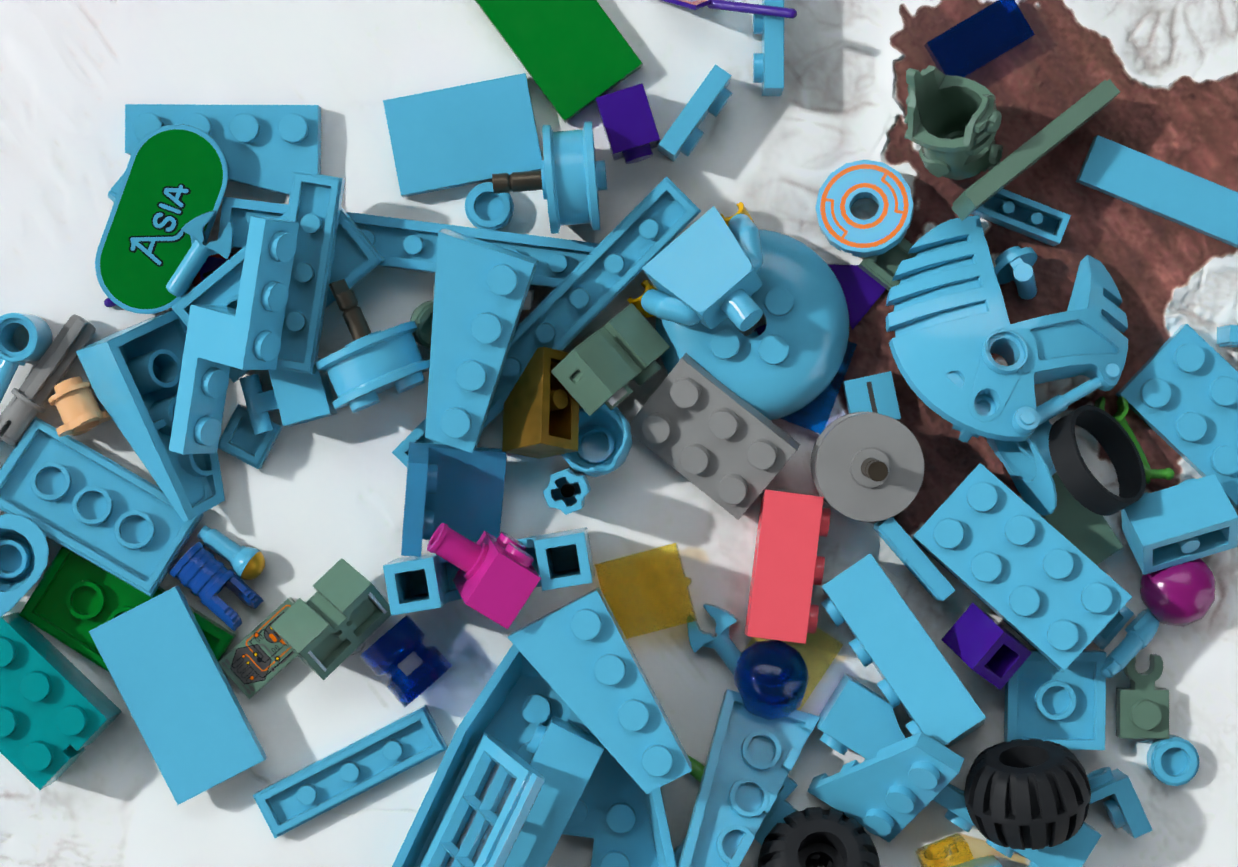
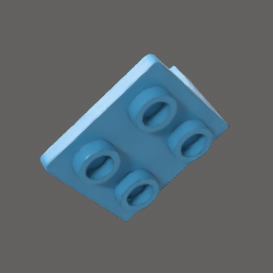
M409 442L401 555L421 557L422 539L430 540L433 533L442 523L447 524L449 528L473 542H477L484 531L498 538L501 526L507 452H502V449L476 447L473 453H469L448 445Z

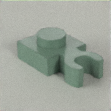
M1150 654V666L1144 673L1137 672L1135 657L1123 669L1125 675L1130 679V688L1116 687L1117 737L1169 739V690L1166 688H1155V681L1160 678L1163 672V660L1160 655Z

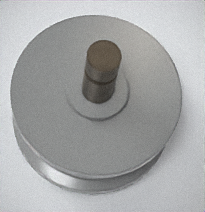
M854 412L835 419L821 432L811 454V475L820 496L824 497V501L839 513L858 521H881L899 514L915 499L924 477V457L916 437L901 422L879 413Z

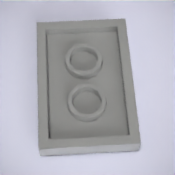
M687 353L679 360L630 422L631 434L738 520L800 446L797 441L752 405L719 382Z

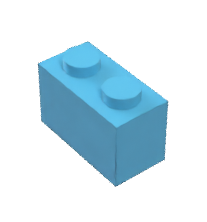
M1216 474L1199 479H1187L1178 485L1152 493L1146 492L1138 501L1121 510L1122 532L1143 575L1238 547V515Z

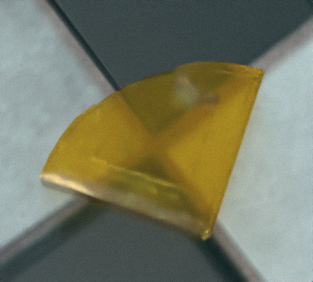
M958 833L920 847L918 851H915L921 867H951L974 859L968 843Z

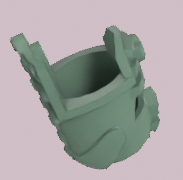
M929 65L926 69H922L921 72L912 68L906 70L909 95L906 99L907 115L904 120L908 124L905 139H909L921 146L919 155L925 168L938 178L943 176L948 179L964 180L976 176L981 171H990L1001 162L1003 146L996 144L995 135L1000 127L1002 115L996 109L995 95L985 86L974 80L960 76L945 75L934 66Z

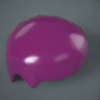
M1200 558L1146 575L1142 573L1141 599L1160 623L1184 627L1202 619L1215 601V578L1210 568Z

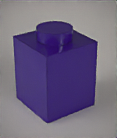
M643 83L597 97L596 105L613 160L624 158L626 164H632L652 157V149L658 147L660 137Z
M974 603L968 607L941 639L973 671L1000 690L1032 654L1001 623Z

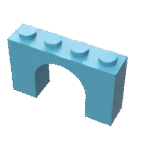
M587 527L516 539L526 547L525 552L534 558L532 566L541 577L536 587H542V591L593 583L595 571ZM435 553L421 554V557L397 558L383 565L391 616L441 608L448 602L462 599L453 582V578L459 571V568Z

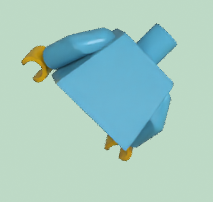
M742 202L736 204L739 210L731 217H724L714 206L642 267L655 288L648 280H643L641 283L645 288L643 294L635 299L629 297L627 301L630 304L633 303L645 318L655 316L659 319L687 326L700 322L707 328L712 329L728 317L740 331H746L753 327L763 314V310L751 298L763 284L757 274L763 264V254L759 229L754 224Z

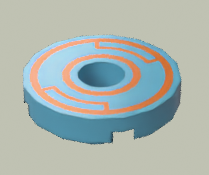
M871 160L846 163L832 172L819 189L815 207L820 230L830 245L840 251L852 253L853 256L864 258L884 254L898 245L906 235L914 213L911 190L902 175L883 162ZM863 198L872 199L879 206L875 216L866 220L858 219L851 213L853 204Z

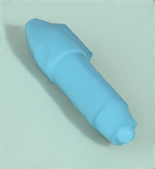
M1149 609L1139 613L1125 628L1127 632L1126 637L1106 657L1105 664L1100 669L1102 676L1112 678L1121 672L1138 652L1151 642L1159 627V621Z

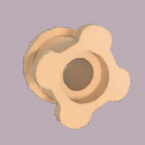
M80 376L64 380L55 385L54 390L56 393L48 399L51 406L57 407L64 424L56 429L59 437L81 435L97 425L112 419L106 410L101 411L90 381L83 382Z

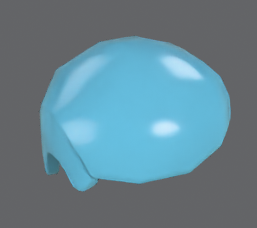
M604 404L590 416L581 407L579 408L578 451L561 454V456L575 472L592 477L607 475L618 469L625 462L632 448L630 423L617 407L610 410Z

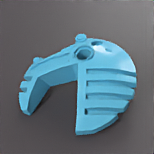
M980 215L968 216L963 221L960 218L950 219L928 231L908 252V254L919 253L915 257L902 260L894 274L892 281H901L899 285L891 287L888 292L886 306L894 305V311L888 313L885 318L886 332H895V338H892L889 342L893 358L900 373L914 393L931 410L952 423V429L960 431L958 440L968 443L972 436L976 438L983 436L1001 441H1025L1034 433L1037 426L1067 410L1069 405L1097 389L1110 391L1121 377L1128 352V338L1120 332L1124 333L1128 329L1127 316L1119 308L1123 301L1111 275L1101 261L1089 255H1086L1080 261L1067 311L1010 324L1003 295L995 275L989 247L981 225ZM991 353L1002 356L1008 366L997 363L992 358ZM1081 375L1090 378V380L1062 396L1057 395L1036 407L1034 385Z

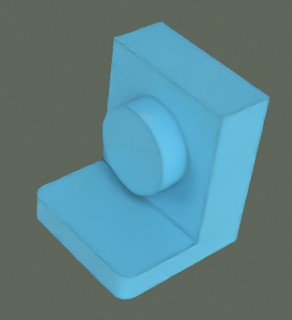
M1110 767L1100 768L1087 774L1091 789L1090 804L1109 796V800L1104 801L1103 804L1110 821L1116 829L1122 827L1133 838L1153 831L1133 785L1126 774L1119 769L1111 771Z

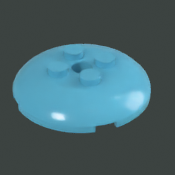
M759 229L763 264L757 274L763 284L751 298L763 310L762 316L766 321V329L761 335L751 338L743 335L728 317L712 329L707 328L700 322L687 326L656 317L655 330L670 346L660 356L668 374L684 354L687 353L719 382L771 421L799 411L816 399L831 383L838 372L847 349L849 314L846 298L839 281L828 264L816 252L790 236Z

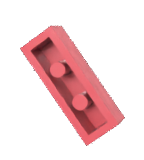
M763 490L744 632L746 636L806 644L807 633H816L819 605L811 604L813 585L821 586L825 557L817 556L819 536L827 537L831 509L823 507L824 497Z

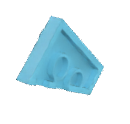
M920 732L878 750L876 757L863 763L854 760L844 764L841 771L832 776L823 773L814 777L807 792L834 809L844 812L845 816L853 817L868 832L890 843L959 774L964 758L923 732Z

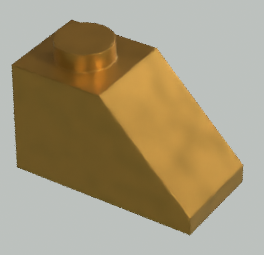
M548 347L536 349L504 402L502 452L541 459L578 451L579 404L551 372L569 354L568 352Z

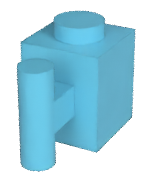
M316 368L315 374L312 375L281 369L268 370L273 390L265 392L262 390L258 374L239 379L254 435L273 431L269 416L270 411L279 409L283 426L290 427L337 414V410H335L332 404L334 399L326 371H318Z

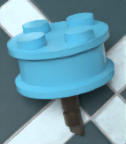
M345 279L330 283L329 287L340 311L343 312L342 316L353 339V342L345 345V348L315 363L318 371L327 372L338 398L332 402L335 410L350 406L354 414L378 404L380 400L377 394L392 387H395L398 394L425 383L423 373L429 370L430 359H423L412 334L418 329L415 321L371 333L361 308L357 306L358 301L352 289L349 290Z

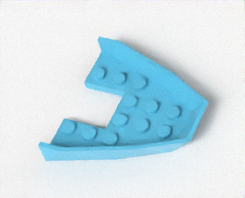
M514 644L458 726L392 867H419L483 733L500 740L528 764L534 754L527 751L526 748L538 724L540 723L548 727L553 716L593 735ZM605 748L562 834L594 838L591 867H677L661 788L646 794ZM495 764L479 797L481 802L499 768L498 764ZM503 795L496 812H501L508 798L507 795ZM474 809L457 842L456 847L458 849L477 813ZM482 839L474 856L479 858L486 840ZM452 856L450 857L446 867H451L454 861V858Z

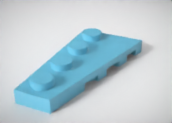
M125 104V153L128 155L132 154L138 142L149 132L166 125L184 124L196 127L214 139L224 153L229 172V181H236L264 190L290 195L294 170L321 175V107L319 105Z

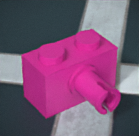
M442 523L433 533L427 545V551L435 553L459 568V571L453 578V582L464 603L506 629H509L541 579L532 566L534 558L525 552L526 547L504 532H501L499 537L496 538L484 531L477 543H474L449 528L447 524Z

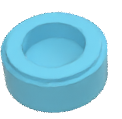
M484 182L475 186L468 193L465 200V212L469 221L476 228L499 231L511 221L514 213V203L509 193L494 194L493 182Z
M1169 735V739H1157L1151 744L1147 752V765L1151 774L1161 782L1171 786L1186 784L1196 775L1199 768V755L1189 741L1176 735Z

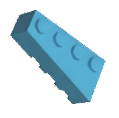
M871 553L822 586L828 598L822 601L821 605L837 627L845 622L855 639L848 644L864 667L873 663L883 680L877 683V686L893 708L901 704L911 719L905 726L912 736L923 732L945 747L950 748L984 725L986 716Z

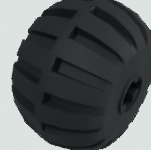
M1016 739L993 745L982 751L975 758L966 777L964 798L973 824L986 839L1003 847L1010 846L1012 849L1020 850L1032 848V850L1061 844L1078 832L1088 814L1091 789L1084 767L1074 753L1065 746L1041 739Z
M810 807L802 811L797 810L784 817L785 823H777L765 837L758 858V867H817L819 864L824 867H880L876 847L870 835L865 832L864 827L853 817H846L844 812L832 808L824 810L821 807Z

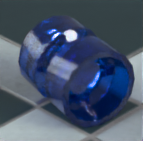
M408 614L360 655L377 676L386 675L389 678L387 688L404 708L452 667V664L435 645L426 646L423 643L425 633ZM413 653L421 664L406 676L397 665Z

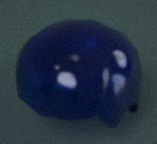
M779 640L756 641L742 651L737 661V667L734 669V683L741 695L743 706L749 713L767 720L786 718L801 706L808 686L809 676L806 663L797 649Z

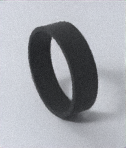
M1083 405L1060 418L1052 425L1048 439L1052 462L1067 490L1081 505L1096 514L1110 516L1135 503L1143 496L1146 477L1140 454L1125 429L1109 413L1096 406ZM1075 425L1090 433L1109 456L1117 474L1119 496L1107 490L1088 469L1077 445Z

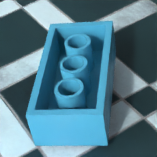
M981 463L977 465L913 535V539L918 545L1060 672L1065 671L1132 598L1126 590Z

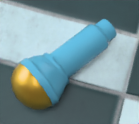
M206 525L199 531L197 537L203 541L205 546L230 562L229 565L240 579L253 580L263 572L265 559L264 555L257 548L240 546L218 530L211 529Z

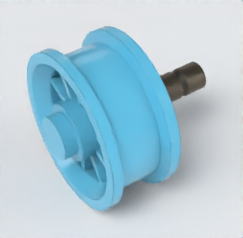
M592 121L584 122L583 130L553 132L551 125H543L544 160H541V170L512 172L510 175L508 173L492 174L494 194L509 193L511 190L513 192L543 190V198L547 200L551 234L559 233L560 227L564 225L590 223L593 231L601 230L598 191L607 190L605 160L596 161Z

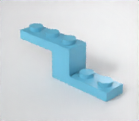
M251 216L236 309L215 305L190 306L169 451L182 455L217 453L226 392L229 385L230 367L241 370H276L278 354L281 349L285 310L289 299L293 259L297 248L296 241L299 222Z

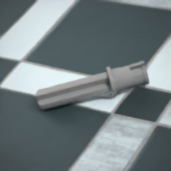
M72 315L19 389L15 387L12 389L11 392L14 394V397L0 415V436H2L0 439L15 447L37 413H44L46 411L43 405L54 391V386L60 383L77 359L76 351L84 348L95 334L96 328L81 316Z

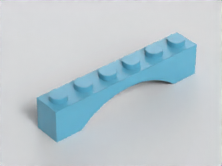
M844 674L821 711L820 719L816 724L817 728L824 732L820 738L823 743L843 755L846 754L848 749H851L865 758L863 762L876 757L878 750L905 739L890 703L884 697ZM949 783L933 801L948 809L944 815L946 819L961 829L970 832L974 824L965 804L964 790ZM1084 822L1078 832L1069 840L1053 847L1046 846L1044 849H1012L1010 846L1003 847L994 844L988 839L986 843L1009 858L1016 851L1031 861L1027 867H1082L1102 835Z

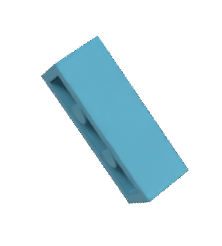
M1005 189L999 191L972 213L974 216L980 215V218L1053 247L1060 244L1071 217L1069 214Z

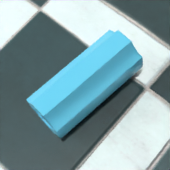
M569 467L550 475L549 485L543 491L549 508H557L567 515L584 507L585 497L591 491V486L585 474H578ZM571 484L575 490L573 496L564 497L561 494L562 486Z

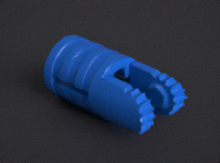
M199 541L184 554L169 574L173 578L179 579L184 587H188L194 596H198L201 599L200 602L235 632L242 624V620L233 608L229 607L217 596L226 586L245 605L256 609L264 600L231 569L228 570L220 560L218 561L214 558L210 551L204 549L205 546Z

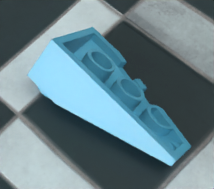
M172 309L113 333L77 350L76 353L97 398L183 522H186L225 501L218 452L182 455L169 451L187 326Z

